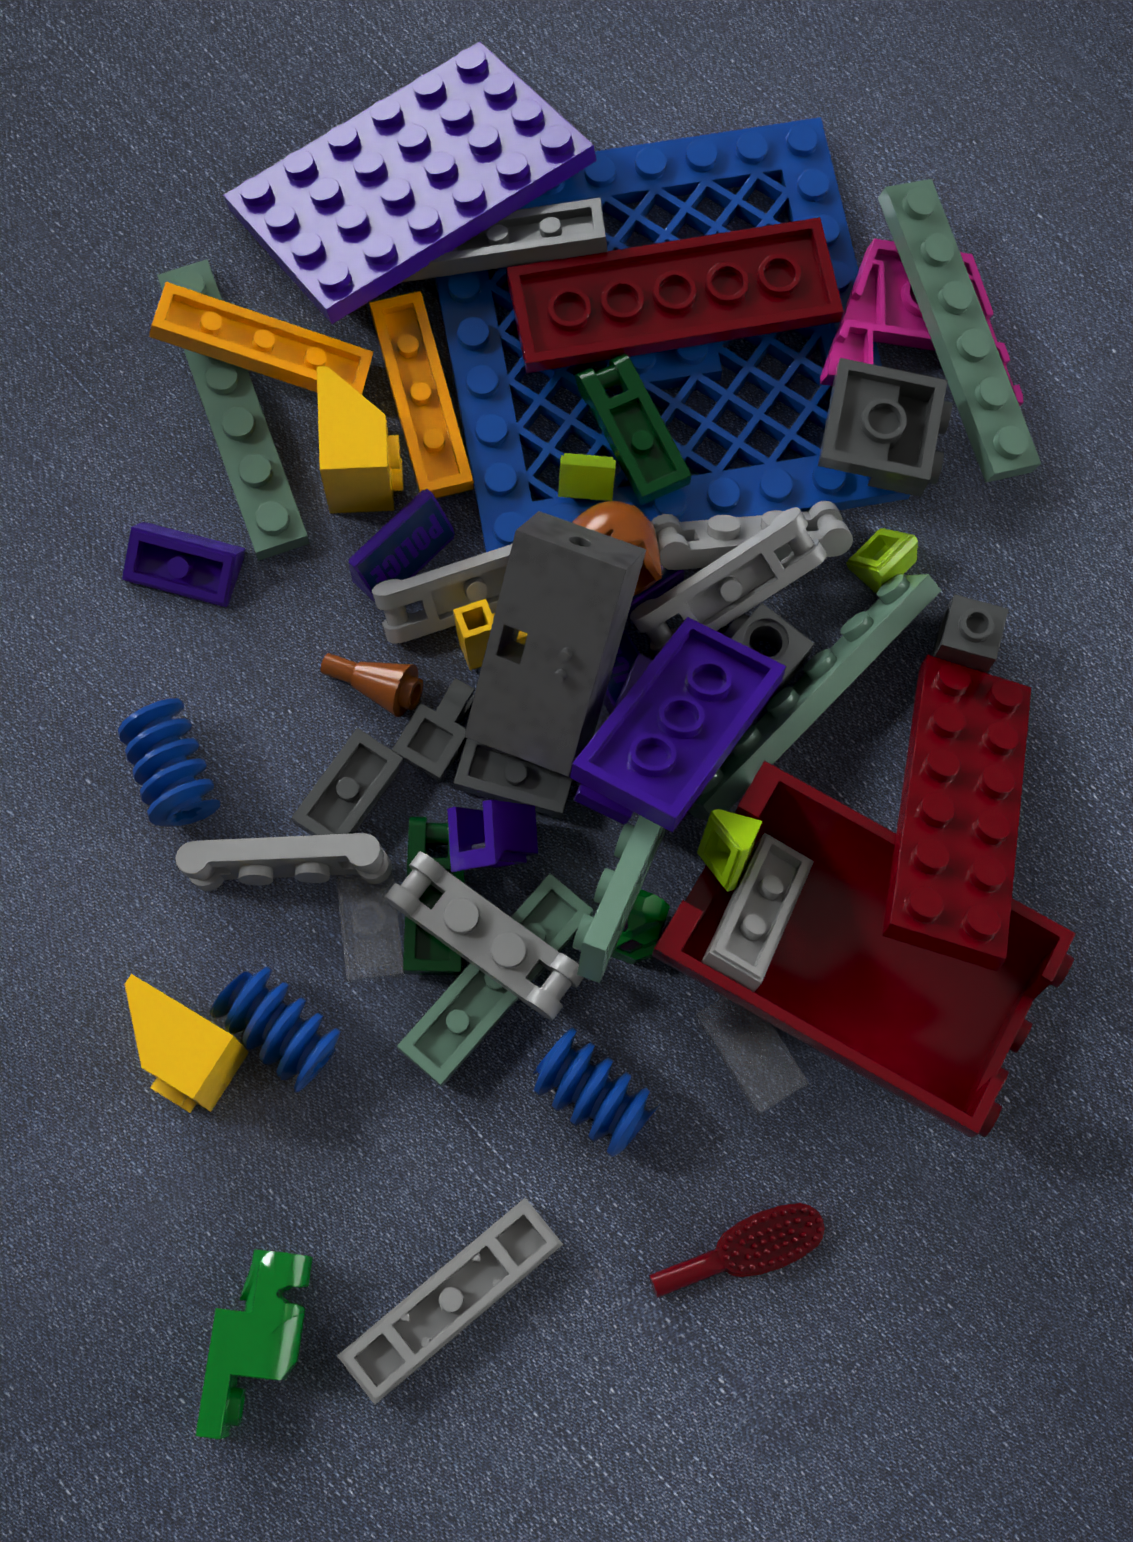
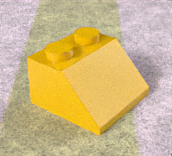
M328 366L317 367L319 465L330 514L394 511V491H404L399 435H389L386 415Z
M131 974L125 982V989L141 1068L156 1078L150 1088L189 1113L192 1112L196 1104L211 1112L249 1051L232 1034Z

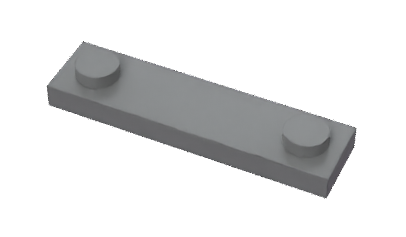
M524 1198L338 1354L337 1357L374 1405H376L562 1247L563 1243L530 1202Z

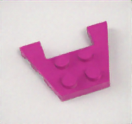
M874 238L866 249L820 376V384L833 386L836 367L840 358L873 364V342L935 351L894 241ZM960 252L1020 407L1023 404V394L1020 385L1013 386L1006 367L1011 360L1005 343L998 342L990 322V318L994 313L973 254Z

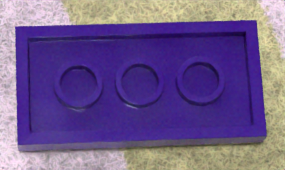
M687 617L574 760L570 778L673 833L783 680L786 666Z

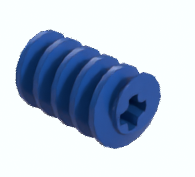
M169 698L144 706L128 716L118 728L120 741L127 745L125 749L127 761L135 765L132 770L134 780L142 785L140 789L142 802L150 806L147 810L148 819L155 826L161 827L181 826L203 820L215 813L220 807V800L211 799L203 801L201 798L214 789V783L211 779H194L195 776L206 769L207 764L201 758L187 760L188 756L199 749V743L194 738L181 740L179 738L191 730L192 724L186 718L172 720V717L184 710V703L178 698Z
M269 966L253 975L245 971L239 974L221 991L212 1004L210 1016L219 1019L227 1015L225 1029L231 1034L244 1031L242 1044L247 1049H254L263 1045L259 1054L260 1061L263 1064L270 1065L280 1060L276 1071L277 1076L281 1080H288L298 1075L294 1085V1092H300L317 1076L332 1057L341 1031L335 1028L320 1036L317 1031L324 1017L320 1012L305 1021L302 1020L300 1015L307 1000L301 997L286 1005L283 999L290 986L287 982H283L269 990L266 984L273 971Z
M572 1027L563 1034L535 1069L533 1075L538 1073L539 1076L534 1092L541 1096L556 1088L557 1091L552 1107L556 1111H560L574 1103L575 1107L570 1122L576 1127L592 1118L594 1121L589 1133V1139L595 1142L610 1133L612 1137L607 1154L614 1157L624 1151L660 1105L649 1111L645 1109L650 1093L646 1087L631 1096L626 1093L632 1077L628 1072L611 1081L608 1078L613 1064V1060L610 1057L593 1066L590 1063L595 1048L592 1042L576 1051L571 1048L577 1030Z

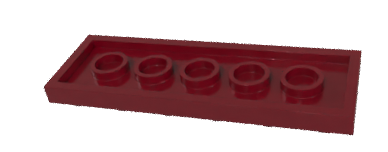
M820 217L612 250L605 253L507 267V280L526 373L605 361L622 354H627L629 357L841 322L844 312Z
M926 655L918 674L882 936L994 971H998L1006 960L1032 687Z

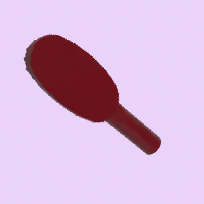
M803 1203L780 1205L760 1211L738 1222L724 1232L717 1241L716 1249L650 1274L649 1280L656 1297L659 1298L724 1271L732 1276L747 1277L781 1269L803 1258L820 1244L825 1230L823 1218L816 1209Z

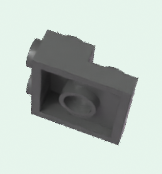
M840 358L836 367L818 466L868 476L867 486L921 497L928 483L936 484L938 482L942 469L944 452L937 451L936 444L938 434L945 435L952 412V402L944 401L948 380Z

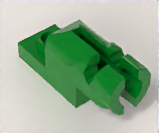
M254 1249L252 1264L239 1300L246 1301L244 1311L215 1309L195 1436L223 1439L229 1437L230 1426H240L245 1403V1388L236 1387L238 1376L281 1381L286 1380L299 1358L306 1308L301 1304L291 1303L288 1299L284 1298L283 1294L294 1287L306 1288L309 1286L313 1257Z

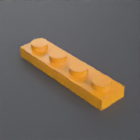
M165 282L149 334L151 338L317 392V367L328 366L362 394L373 356V351L169 282Z
M421 291L370 302L373 323L419 493L422 490L428 489L435 498L473 490V477Z

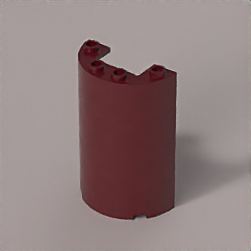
M764 760L735 813L762 821L753 849L765 832L814 862L762 983L753 992L702 963L703 957L734 893V890L727 892L707 865L686 900H682L655 946L652 956L964 1135L972 1138L979 1134L985 1138L995 1125L1002 1110V1105L996 1103L995 1099L1001 1091L1009 1071L1001 1066L1009 1050L1017 1053L1031 1030L1032 1022L1026 1020L1025 1017L1034 999L1049 985L1058 988L1067 976L1074 961V957L1067 954V951L1076 933L1012 898L1007 956L998 971L882 936L896 833Z

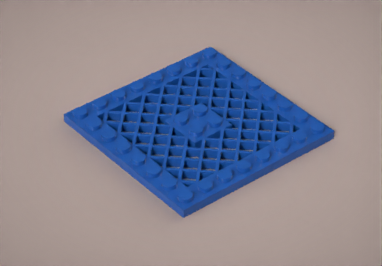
M821 117L595 151L596 162L520 208L526 209L601 197L603 214L606 212L624 223L614 237L605 233L608 251L629 248L625 243L634 231L648 238L654 244L680 240L676 235L685 223L705 236L731 232L726 227L735 215L754 227L781 224L777 221V218L786 208L789 222L821 218L843 311L859 271ZM742 186L736 195L726 190L727 188ZM755 189L775 201L766 214L746 202ZM691 194L685 203L675 197ZM705 197L725 208L716 222L696 210ZM640 202L635 210L624 205ZM655 204L675 216L665 230L645 218ZM507 267L499 268L490 280L488 270L435 277L467 456L474 482V494L485 553L512 544L515 531L538 511L572 523L591 506L607 502L558 497L557 491L537 479L549 462L560 468L561 455L564 456V453L559 451V449L570 434L591 446L586 455L600 456L604 454L607 457H613V460H616V463L619 464L604 433L599 434L580 422L590 407L581 397L575 376L571 374L577 365L539 371L550 378L539 395L519 383L525 375L526 369L520 341L510 335L517 326L511 295L501 288L507 281ZM494 302L510 311L499 327ZM840 322L794 329L809 339L799 353L778 341L777 339L782 332L744 338L757 346V349L748 361L726 349L731 340L629 356L653 403L665 410L661 418L666 428L676 417L696 430L685 446L673 439L686 465L699 473L698 475H692L689 485L641 505L632 487H623L628 479L622 469L615 477L612 501L636 506L650 521L662 514H671L679 522L709 520L716 515H730L734 517L758 516L768 511H786L794 507L800 508L802 512H807L813 505L821 501H831L839 510L906 500L909 499L910 495L867 486L868 476L818 466L821 449L799 436L809 420L825 429L828 412L819 406L829 392L831 396L833 386L820 384L823 368L808 358L816 347L819 346L824 367ZM873 342V365L882 366L877 343ZM503 349L520 359L509 374H507ZM767 353L789 366L779 381L757 368ZM610 360L593 362L591 364L599 369H603L609 366ZM721 365L737 374L727 390L714 382L721 379ZM798 373L821 386L810 401L788 388ZM746 381L769 394L759 409L736 396ZM561 386L582 398L570 415L550 402ZM618 386L615 387L617 395L623 393V390H620ZM683 386L675 398L661 390ZM695 389L717 402L706 418L685 405ZM512 396L529 406L518 422L516 421ZM778 400L800 414L790 429L768 416ZM726 409L748 422L738 438L716 425V422ZM540 414L560 426L549 443L528 431ZM757 429L780 442L769 458L747 444ZM705 437L728 450L717 466L695 453ZM521 444L539 455L527 472ZM789 448L803 457L780 461ZM737 457L751 465L729 469ZM531 493L535 494L542 500L532 501Z

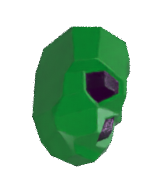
M641 889L611 957L629 964L651 958L670 905L657 895Z

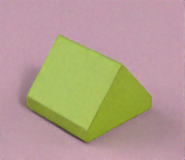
M564 453V456L561 455L558 497L612 501L616 460H613V457Z
M880 528L848 559L846 565L851 572L877 594L885 582L896 575L904 574L916 562L918 540L912 534Z
M716 809L710 813L697 854L721 885L729 892L735 890L762 821Z

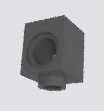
M954 594L941 616L931 656L988 673L997 660L1009 609Z
M763 603L759 605L750 617L744 613L736 618L724 634L751 648L750 644L755 641H766L773 645L777 654L769 658L785 665L786 669L782 682L770 699L783 690L805 665L814 646L811 640Z

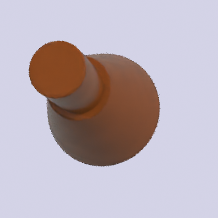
M327 653L321 663L320 670L322 674L350 683L354 689L397 718L401 717L407 709H415L420 701L423 692V680L418 678V668L414 664L366 661L357 663L331 653Z

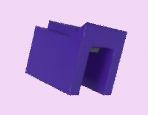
M491 799L483 801V810L462 807L447 808L451 872L479 867L500 868L527 863L526 856L538 854L535 806Z

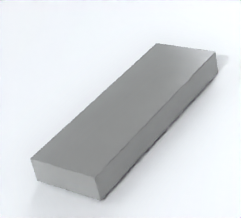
M764 832L753 849L703 957L702 963L755 992L764 979L814 861Z

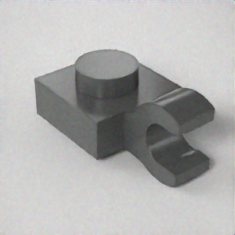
M455 678L436 711L421 703L392 751L401 756L406 763L442 783L466 743L467 738L464 737L466 728L460 726L459 722L464 719L472 707L475 689Z

